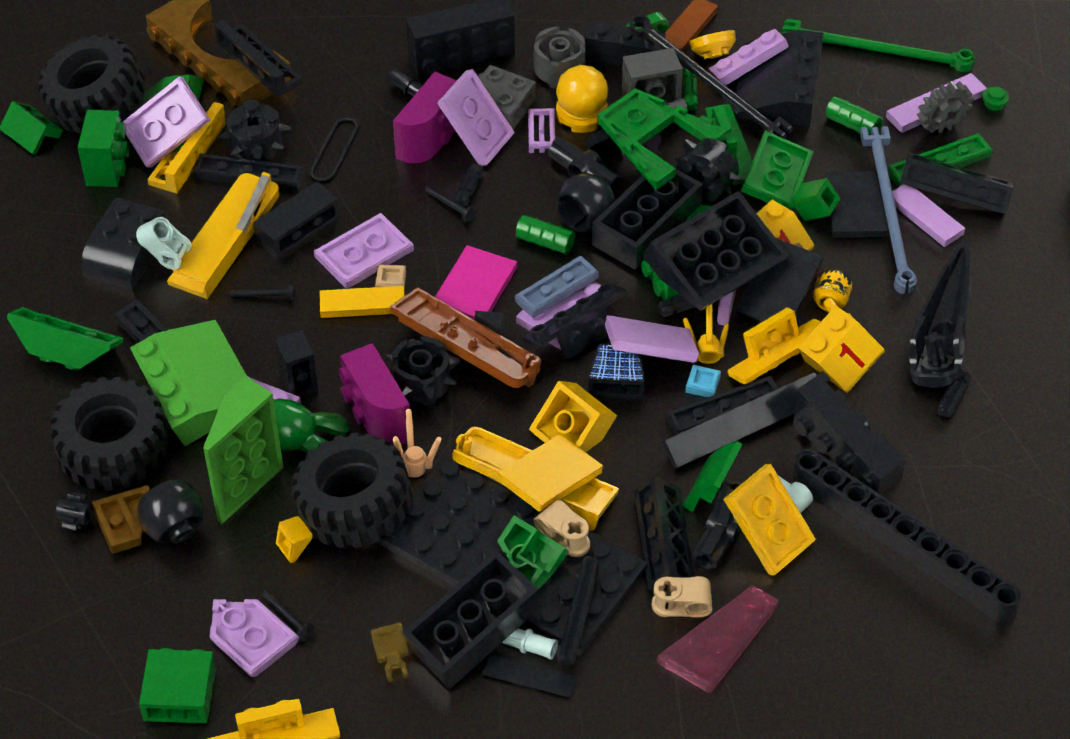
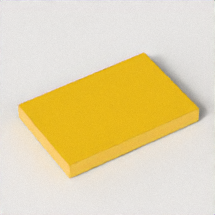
M559 434L498 471L497 480L537 511L541 512L556 500L562 499L600 475L603 465Z
M765 464L723 499L769 575H776L816 540L771 464Z

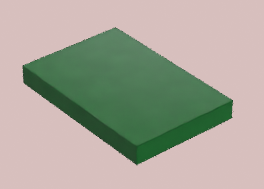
M764 131L741 192L767 203L774 200L792 211L794 205L791 199L803 183L814 151Z

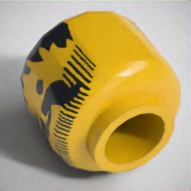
M839 270L823 271L816 280L812 292L813 300L822 310L827 311L823 303L826 299L833 298L838 307L842 309L849 300L852 291V281L845 273Z

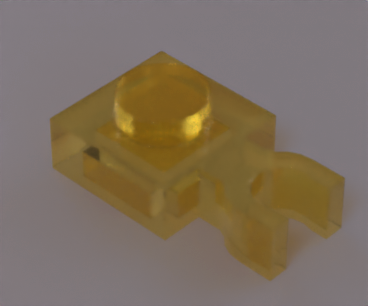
M401 622L371 630L378 663L387 661L385 671L388 682L393 681L391 672L395 668L402 669L404 678L409 677L406 665L400 659L401 657L409 656L407 643L402 635L404 630Z

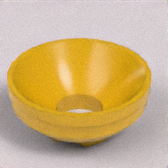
M735 30L716 32L689 41L691 50L703 57L704 60L714 59L729 54L736 41Z

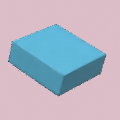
M693 365L686 384L685 393L703 397L715 395L721 371Z

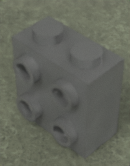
M489 65L484 73L479 74L478 78L512 129H514L536 101V82Z

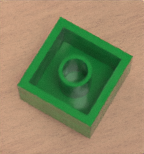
M87 110L78 144L86 186L118 187L120 176L125 174L124 158L129 156L130 146L129 141H125L126 125L125 122H121L119 111Z

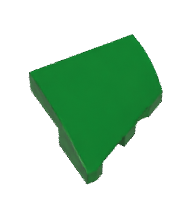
M513 516L497 540L502 551L507 555L509 563L537 589L551 577L569 553V550L545 536L538 529L516 516Z

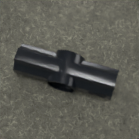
M560 136L553 140L552 145L548 149V156L567 168L571 177L582 173L597 175L609 185L614 195L618 193L620 186L623 184V177L603 165L600 156L591 149L584 152Z

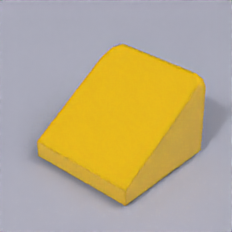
M295 516L279 522L276 544L288 561L294 563L310 543L313 535L299 516Z

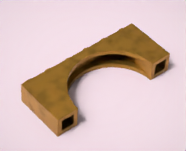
M172 0L146 15L148 26L146 30L149 37L153 41L159 42L168 53L175 55L184 66L190 67L198 77L206 80L216 92H220L227 97L232 105L239 107L246 100L251 99L261 102L273 94L237 60L223 59L210 55L194 42L199 30L213 19L210 0ZM273 50L275 54H277L284 62H286L291 67L289 61H287L284 57H282L275 50ZM285 77V83L291 80L290 77Z

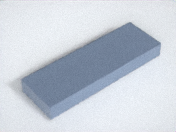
M579 256L516 294L515 302L534 318L598 279L599 271L582 256Z

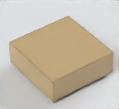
M378 265L375 287H405L406 266Z

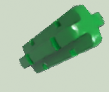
M684 69L683 99L688 107L686 108L688 109L687 111H695L698 108L697 76L688 69Z

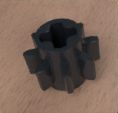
M72 492V494H67V498L61 497L56 507V518L63 521L62 528L76 531L77 528L81 529L82 525L89 524L93 514L92 503L85 502L86 494Z

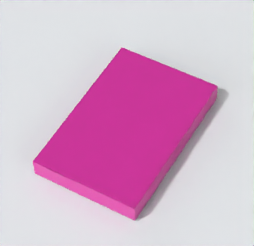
M467 245L435 297L475 320V311L492 312L517 269V261Z

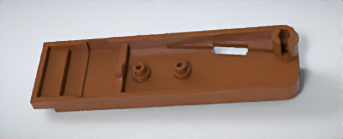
M418 287L390 306L389 312L399 317L398 321L423 336L437 339L445 345L447 350L510 387L520 388L525 384L530 388L535 382L536 375L540 372L542 360L539 356L525 350ZM499 347L511 355L513 359H509L499 351Z

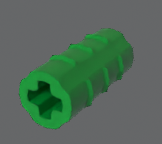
M837 96L830 100L825 111L826 118L846 126L848 129H852L859 134L861 127H867L868 135H871V127H878L879 132L883 123V118L872 113L871 110L868 111L861 108L860 105L857 106L849 102V100H844Z
M522 215L516 227V238L539 245L541 248L545 247L553 252L556 251L567 255L573 248L575 232L563 226L539 220L538 217L533 218L528 215Z

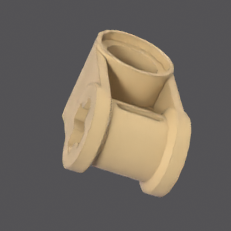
M556 500L534 518L535 527L542 534L569 550L567 555L580 557L589 551L590 540L587 537L589 533L587 521L573 512L563 501Z
M699 576L691 578L662 577L655 582L653 590L655 596L652 598L651 606L657 615L661 617L703 618L711 614V584L707 578ZM665 585H668L667 591H664ZM666 602L669 603L668 609H665Z

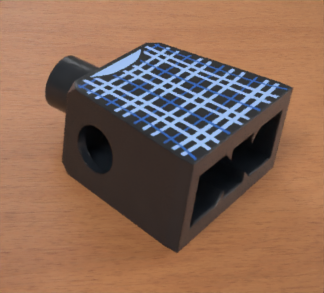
M601 343L598 345L589 373L588 393L598 398L643 400L644 374L641 355L613 350L611 344Z

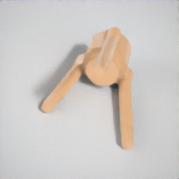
M407 409V450L403 453L397 436L393 437V443L400 451L401 457H403L408 476L415 478L422 476L426 469L433 468V459L442 439L441 437L435 439L428 456H426L422 448L414 446L412 411Z

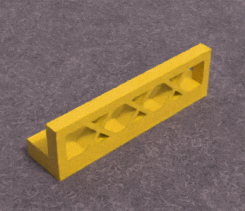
M214 102L206 112L211 121L189 137L179 151L170 152L160 161L147 179L148 185L176 194L179 192L193 172L199 154L207 152L226 125L223 104ZM165 175V180L159 179L160 176Z

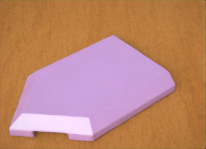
M213 599L210 640L251 677L258 676L296 645L299 636L258 599H245L244 602H226V599Z

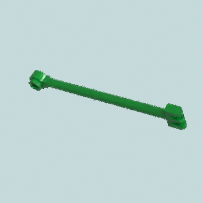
M785 19L781 34L795 30L821 31L801 28L802 21ZM822 32L824 33V43L950 64V67H954L960 72H969L974 67L975 56L969 49H961L957 53L949 54Z

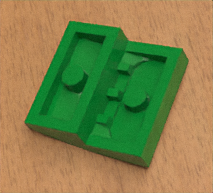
M736 441L724 445L708 458L689 492L683 508L693 512L700 498L712 503L742 446L740 442Z

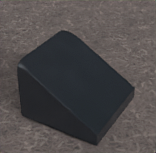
M475 311V321L501 336L504 335L503 313Z

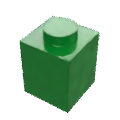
M823 178L802 183L791 199V202L803 220L808 221L830 216L841 198L829 180Z

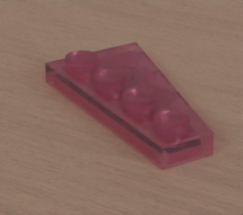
M751 585L657 656V663L711 694L776 610L778 599Z

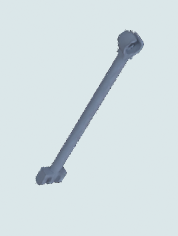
M882 126V135H879L878 127H871V135H868L867 127H861L862 146H872L897 267V274L893 285L897 292L904 294L907 283L906 279H908V294L915 290L917 276L907 265L883 146L890 143L888 126Z

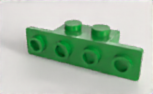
M724 104L706 107L705 115L713 119V124L723 128L725 125H728L732 128L731 136L724 140L723 143L727 145L725 150L731 152L732 158L736 156L738 160V176L741 177V181H733L732 184H744L752 158L731 105Z

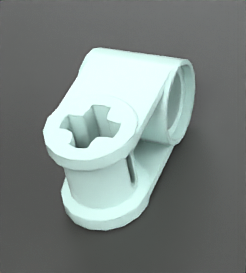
M163 217L155 218L141 225L136 232L140 245L146 248L168 269H178L181 266L183 255L188 253L192 247L191 241Z

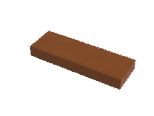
M693 0L665 32L666 40L684 52L690 45L689 41L695 39L717 14L718 5L707 0Z

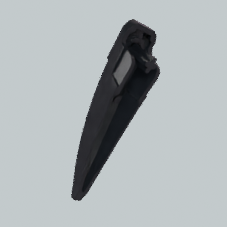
M960 242L954 249L926 300L911 334L910 350L908 353L910 376L913 382L919 386L930 388L943 387L953 383L959 377L965 357L970 312V242Z

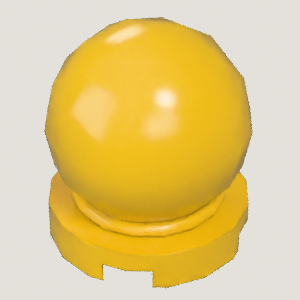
M580 64L568 69L559 78L556 88L558 99L556 118L560 125L565 124L571 127L572 132L587 133L598 129V114L608 108L606 102L608 85L600 71L594 67Z

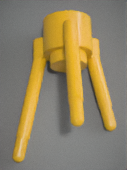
M712 304L706 307V334L702 335L698 342L695 339L688 318L683 319L685 328H688L699 352L698 360L701 363L713 364L724 357V346L729 324H724L720 340H718L713 335Z

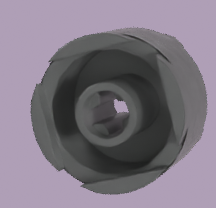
M551 27L541 31L536 36L533 47L534 72L538 78L548 83L550 87L557 88L560 76L568 69L580 64L585 65V40L578 31L568 28V31L560 30V27Z

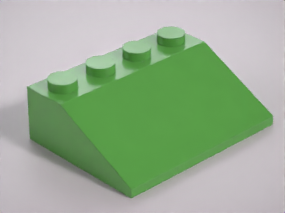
M216 320L154 333L130 347L154 395L161 402V407L171 428L184 446L210 432L224 394L231 385L238 383L244 376H247Z
M244 376L238 383L231 385L224 394L203 447L217 521L221 524L284 468L273 394L247 376Z

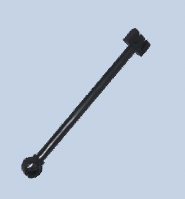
M637 14L634 16V19L631 18L629 29L632 35L638 38H648L662 50L674 48L682 66L767 132L785 139L787 137L786 134H790L793 131V127L780 116L774 122L770 121L653 30L654 27L651 26L650 20L646 15ZM635 27H642L643 30L636 29Z

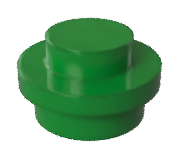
M989 87L983 92L982 99L988 109L998 111L1007 105L1009 94L1003 88Z

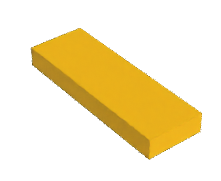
M404 286L320 290L321 318L392 314L389 312L390 306L404 297Z

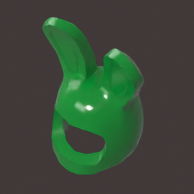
M282 398L273 399L281 450H302L306 453L311 449L315 451L318 448V444L324 441L328 443V441L315 435L314 431L345 436L350 430L348 420L338 413H311L305 406L295 401Z

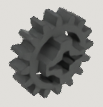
M950 81L946 87L940 84L939 90L932 89L930 97L923 98L925 104L918 106L920 112L917 113V116L926 130L929 129L931 133L935 130L942 133L944 128L947 127L948 130H951L952 125H959L961 123L962 117H968L966 111L973 109L971 103L974 101V98L968 87L960 81L956 84Z

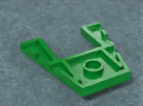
M636 88L598 114L599 125L656 190L675 177L676 168L642 146V144L673 122L700 141L705 138H711L723 142L731 136L732 128L728 125H725L723 128L713 124V119L703 115L700 118L687 113L688 109L680 106L676 108L665 104V100Z

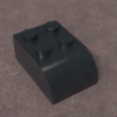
M115 197L86 242L81 261L82 276L133 291L154 258L138 242L136 237L137 229L155 218L163 217L167 219L165 211Z

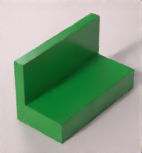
M15 101L11 102L0 125L1 131L32 154H37L45 136L59 139L64 130L31 105Z

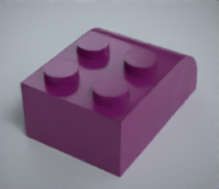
M434 72L393 120L397 160L406 163L424 162L435 156L443 145L448 144L451 135L456 130L437 103L457 80Z
M373 343L340 355L342 368H339L338 372L344 384L340 390L344 401L352 404L353 415L357 423H363L367 432L376 436L377 440L383 438L394 446L393 437L397 436L401 445L406 444V410L410 409V405Z

